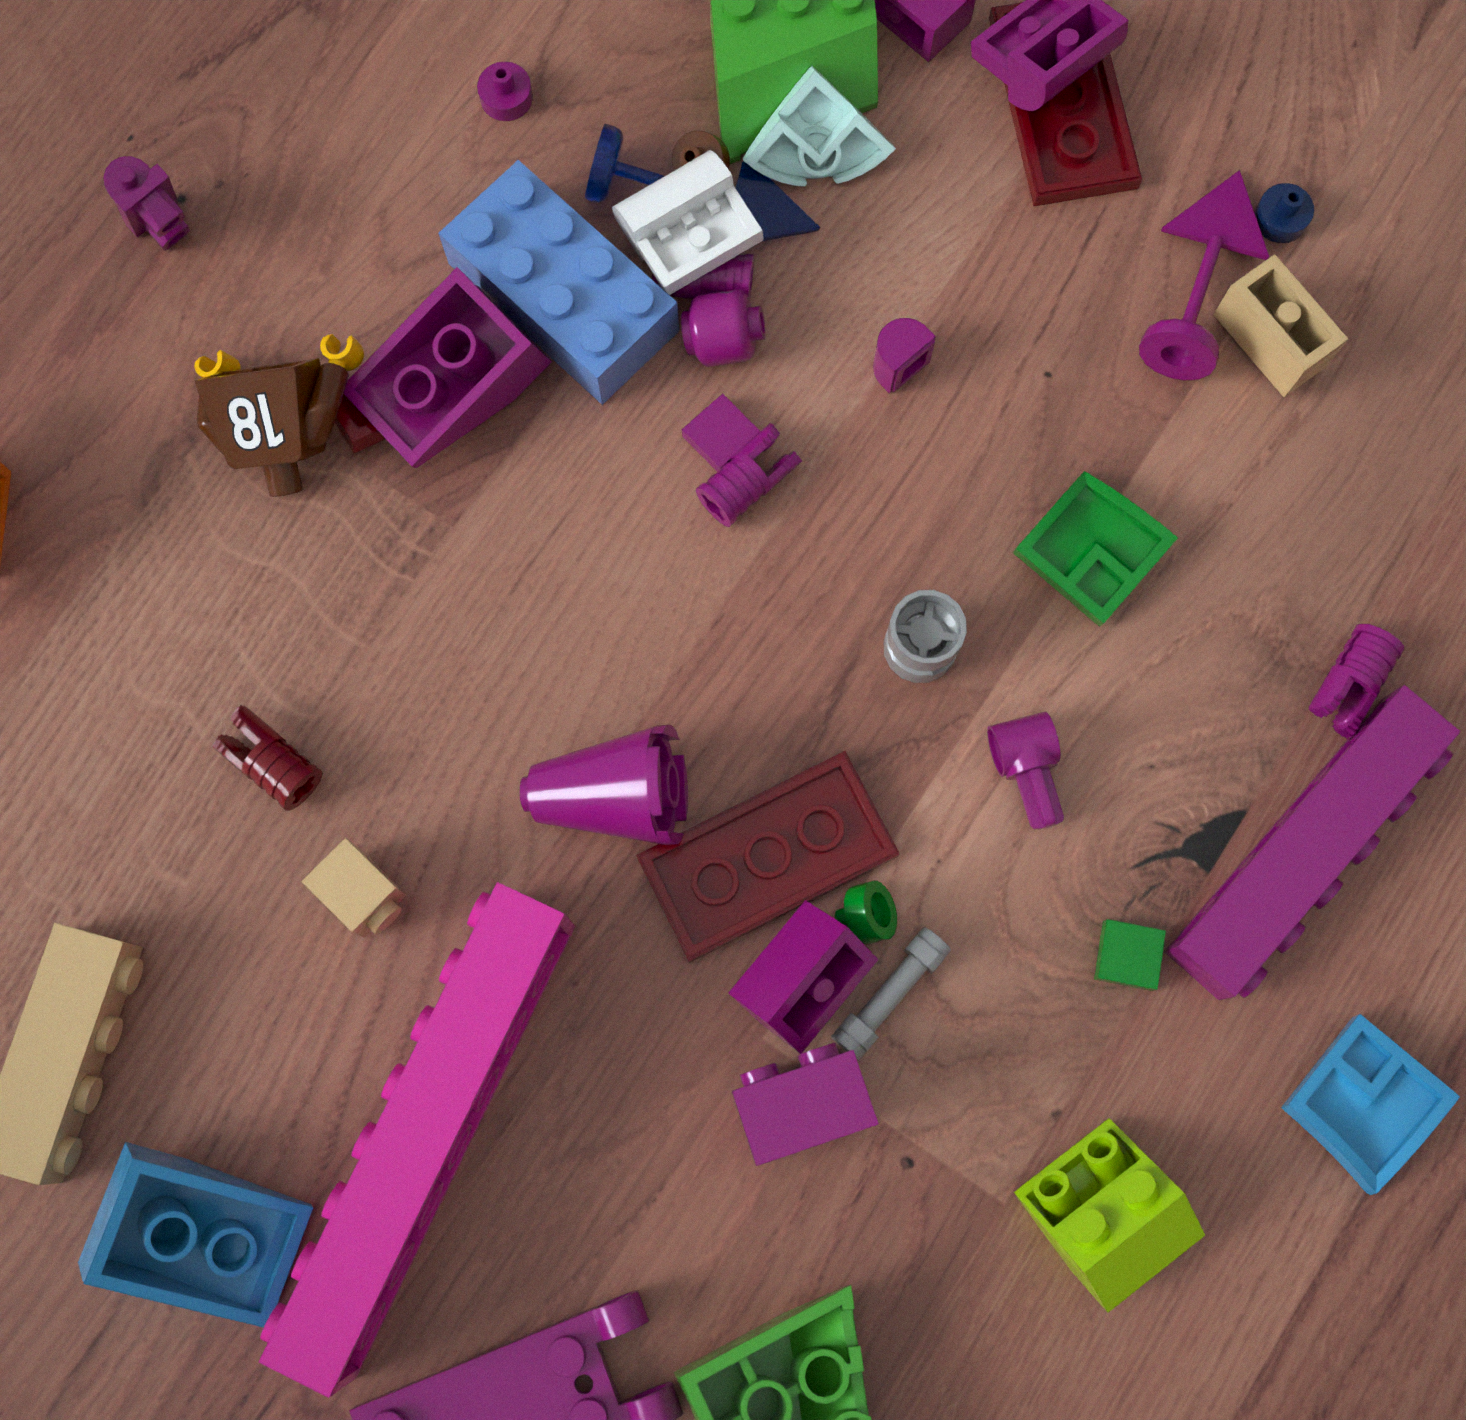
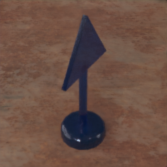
M605 123L594 155L585 199L594 202L606 200L610 194L615 175L647 185L656 182L665 175L620 162L619 159L624 141L623 132L618 127ZM744 160L742 161L735 188L761 227L763 241L819 231L820 226L769 177L754 170Z

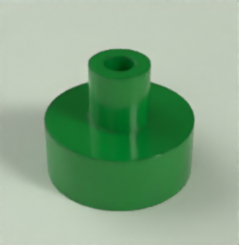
M874 880L850 887L845 894L844 907L837 909L835 912V919L847 926L863 944L890 939L894 936L897 929V911L894 900L888 889L879 881Z

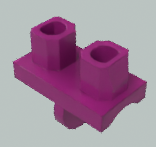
M123 156L111 161L106 167L103 177L105 189L111 199L114 200L126 226L137 238L147 231L162 249L166 251L190 232L188 225L183 221L185 215L178 206L179 203L170 178L158 164L150 169L141 159L132 156Z

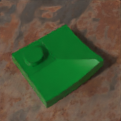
M1084 471L1017 546L1013 554L1100 627L1178 537L1128 498Z

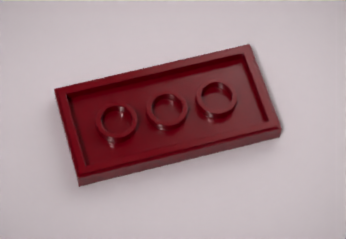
M1021 3L991 7L989 15L990 26ZM1111 54L1035 111L1020 109L1009 102L1033 207L1139 189L1142 176ZM1004 83L1008 98V85Z
M843 751L681 832L684 835L679 844H657L637 854L636 857L690 963L800 907L805 900L810 902L897 858L900 853L846 751Z

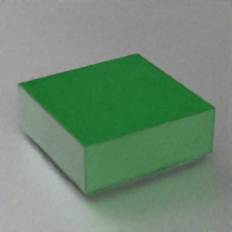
M1110 919L1104 920L1094 980L1150 991L1158 990L1166 930Z

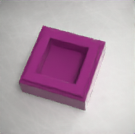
M722 393L682 428V437L719 472V469L726 463H729L731 457L753 439L760 430Z

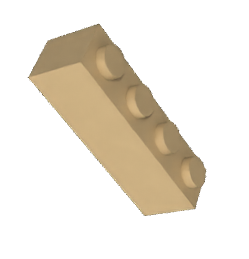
M54 923L0 1074L1 1175L36 1185L62 1183L65 1175H69L75 1168L82 1150V1140L78 1136L86 1114H90L94 1110L102 1093L103 1080L99 1078L106 1054L114 1051L122 1034L123 1020L119 1017L126 996L135 991L142 976L143 961L139 958L143 947Z

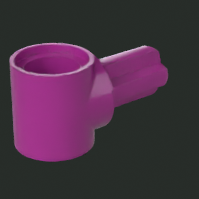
M1044 711L988 726V743L995 767L1001 777L1006 776L1007 780L1016 779L1030 826L1033 829L1040 830L1063 822L1064 814L1050 769L1058 765L1057 762L1061 758L1057 732L1050 715Z

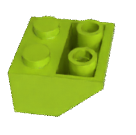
M1110 1118L1014 1191L1018 1200L1069 1269L1107 1313L1205 1236L1185 1193Z

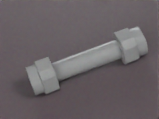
M923 927L903 950L907 957L858 1015L855 1016L850 1013L831 1036L846 1052L854 1050L858 1061L879 1038L874 1032L926 971L932 974L951 951L950 947L928 928Z

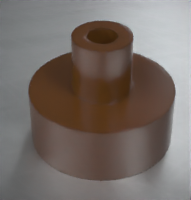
M691 131L677 141L672 152V167L675 171L711 150L718 155L729 169V151L719 137L705 131Z

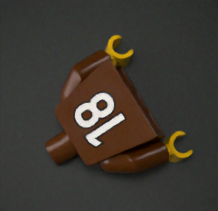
M333 334L323 337L320 342V349L329 361L322 365L319 358L241 369L239 361L223 350L217 352V363L206 356L199 357L195 361V371L199 376L203 377L195 380L199 393L198 428L224 455L227 464L232 469L263 466L270 497L286 496L302 491L303 486L297 462L308 459L325 450L326 442L330 438L349 377L347 371L356 369L364 358L362 345L352 335L347 338L346 348L341 353H339L341 342Z

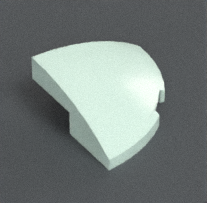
M811 66L771 115L744 155L743 160L754 170L771 179L794 186L805 187L807 184L806 179L832 177L836 184L854 179L876 167L896 148L844 95Z

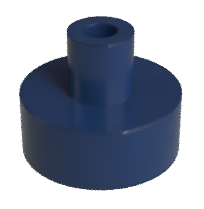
M1281 183L1270 187L1263 194L1254 211L1262 236L1276 243H1289L1298 239L1314 216V203L1310 195L1301 187L1290 183Z

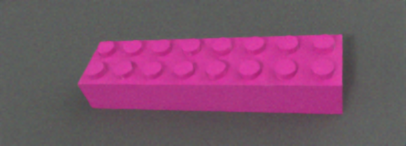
M499 882L496 883L491 894L482 892L475 902L467 925L474 929L463 951L455 948L444 964L439 982L445 984L439 1000L435 1008L426 1005L420 1013L410 1036V1039L417 1042L406 1066L398 1063L390 1073L381 1093V1098L388 1100L377 1124L369 1121L354 1145L351 1156L358 1159L352 1175L347 1184L339 1181L330 1193L321 1215L329 1221L318 1243L310 1241L302 1250L291 1274V1278L297 1280L298 1283L287 1305L281 1302L276 1305L266 1321L260 1339L267 1342V1345L259 1363L328 1398L357 1378L575 928V925L564 913Z

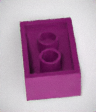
M456 267L347 380L344 395L400 455L416 469L512 403L552 361L475 282Z

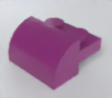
M1025 0L971 41V57L1008 85V101L1026 111H1035L1122 45L1128 33L1129 20L1102 0Z

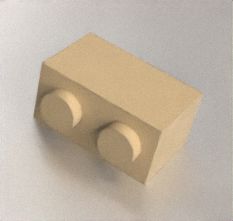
M1275 254L1233 283L1213 314L1283 397H1286L1326 368L1348 341L1347 336Z

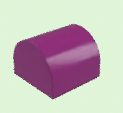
M895 319L886 324L879 333L873 361V372L877 381L889 394L898 390L930 363L936 336L923 323L915 319Z

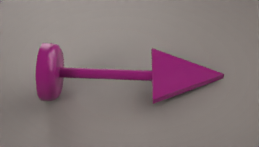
M1240 170L1162 227L1161 232L1207 244L1183 318L1164 319L1150 325L1143 334L1139 344V355L1144 363L1155 372L1169 378L1198 380L1210 375L1216 368L1219 359L1218 342L1211 332L1203 326L1196 324L1220 249H1227L1263 260L1269 258Z

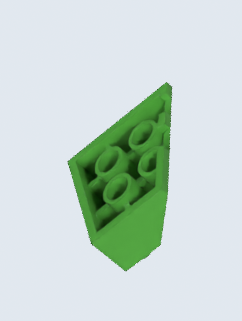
M710 0L711 35L720 138L729 151L730 164L741 160V154L748 151L771 115L811 66L820 72L861 113L877 108L878 53L875 0Z
M851 1285L842 1287L784 1312L675 1371L674 1374L695 1419L872 1420L867 1407L862 1374L864 1366L861 1346L858 1345L853 1314L855 1307Z

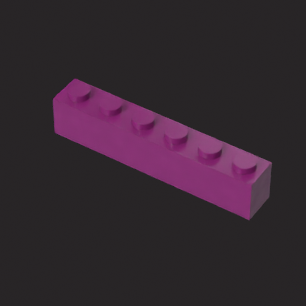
M1406 685L1401 686L1384 697L1360 724L1356 733L1346 740L1167 947L1164 953L1216 999H1228L1235 997L1237 994L1243 998L1247 997L1266 977L1268 971L1262 965L1275 949L1280 953H1284L1303 934L1306 927L1299 921L1313 905L1321 909L1338 893L1343 886V882L1337 877L1351 861L1355 866L1360 864L1377 847L1380 839L1374 833L1384 821L1389 819L1391 822H1395L1412 806L1417 796L1411 790L1423 776L1428 780L1433 778L1446 766L1453 756V753L1447 747L1461 731Z

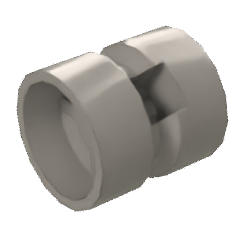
M918 590L905 596L895 606L883 641L884 657L890 669L900 678L913 683H929L941 678L952 667L967 633L966 617L960 605L949 595L936 590Z

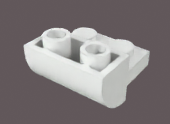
M711 150L612 207L614 218L641 261L645 260L661 288L669 295L764 240L761 227L734 187L731 172L718 155Z

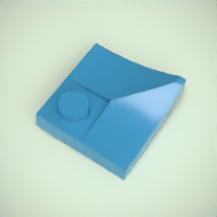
M1358 1014L1350 1019L1281 1108L1310 1133L1346 1169L1367 1194L1373 1195L1377 1194L1418 1150L1455 1105L1460 1096L1365 1017Z

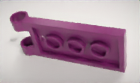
M638 1290L611 1299L596 1307L366 1401L349 1410L352 1420H676L684 1414L672 1382L654 1386L623 1401L620 1400L600 1342L625 1334L649 1322ZM586 1374L592 1378L593 1388L590 1391L582 1392L577 1388L576 1379L579 1375Z

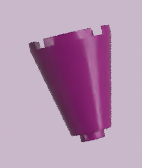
M669 724L657 725L533 764L528 776L523 777L520 782V801L523 810L530 812L534 821L541 824L663 845L679 844L684 833L674 832L676 821H687L688 781L684 754L672 755L669 743L670 740H680L677 731Z

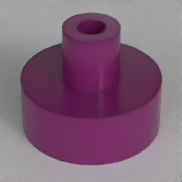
M497 62L488 66L479 76L477 90L481 106L490 117L499 121H512L522 117L530 109L533 101L531 82L527 72L521 66L512 62Z

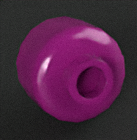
M740 289L697 295L691 301L689 310L683 311L681 315L682 336L686 352L689 356L696 355L699 362L706 367L747 362L755 353L756 341L765 340L766 337L762 307H752L749 298Z

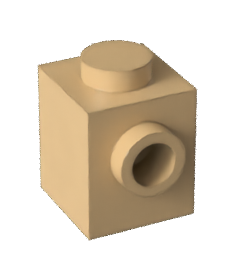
M346 838L301 881L351 932L364 938L371 931L377 935L389 927L401 913L402 908L398 904L407 895L358 846Z

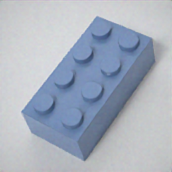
M519 160L438 233L449 265L453 269L458 267L475 282L538 347L602 405L679 332L677 302Z

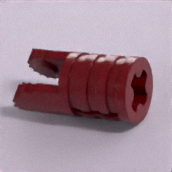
M240 705L231 716L232 724L241 730V733L256 746L251 750L249 747L244 746V743L233 738V736L221 734L213 743V748L247 778L254 780V783L261 789H264L272 799L277 800L284 810L290 811L295 809L317 788L323 775L322 770L316 765L310 764V761L305 756L300 755L292 745L287 744L281 735L246 706Z

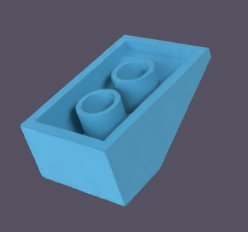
M125 1142L78 1261L83 1284L264 1328L270 1314L278 1304L313 1206L192 1160Z

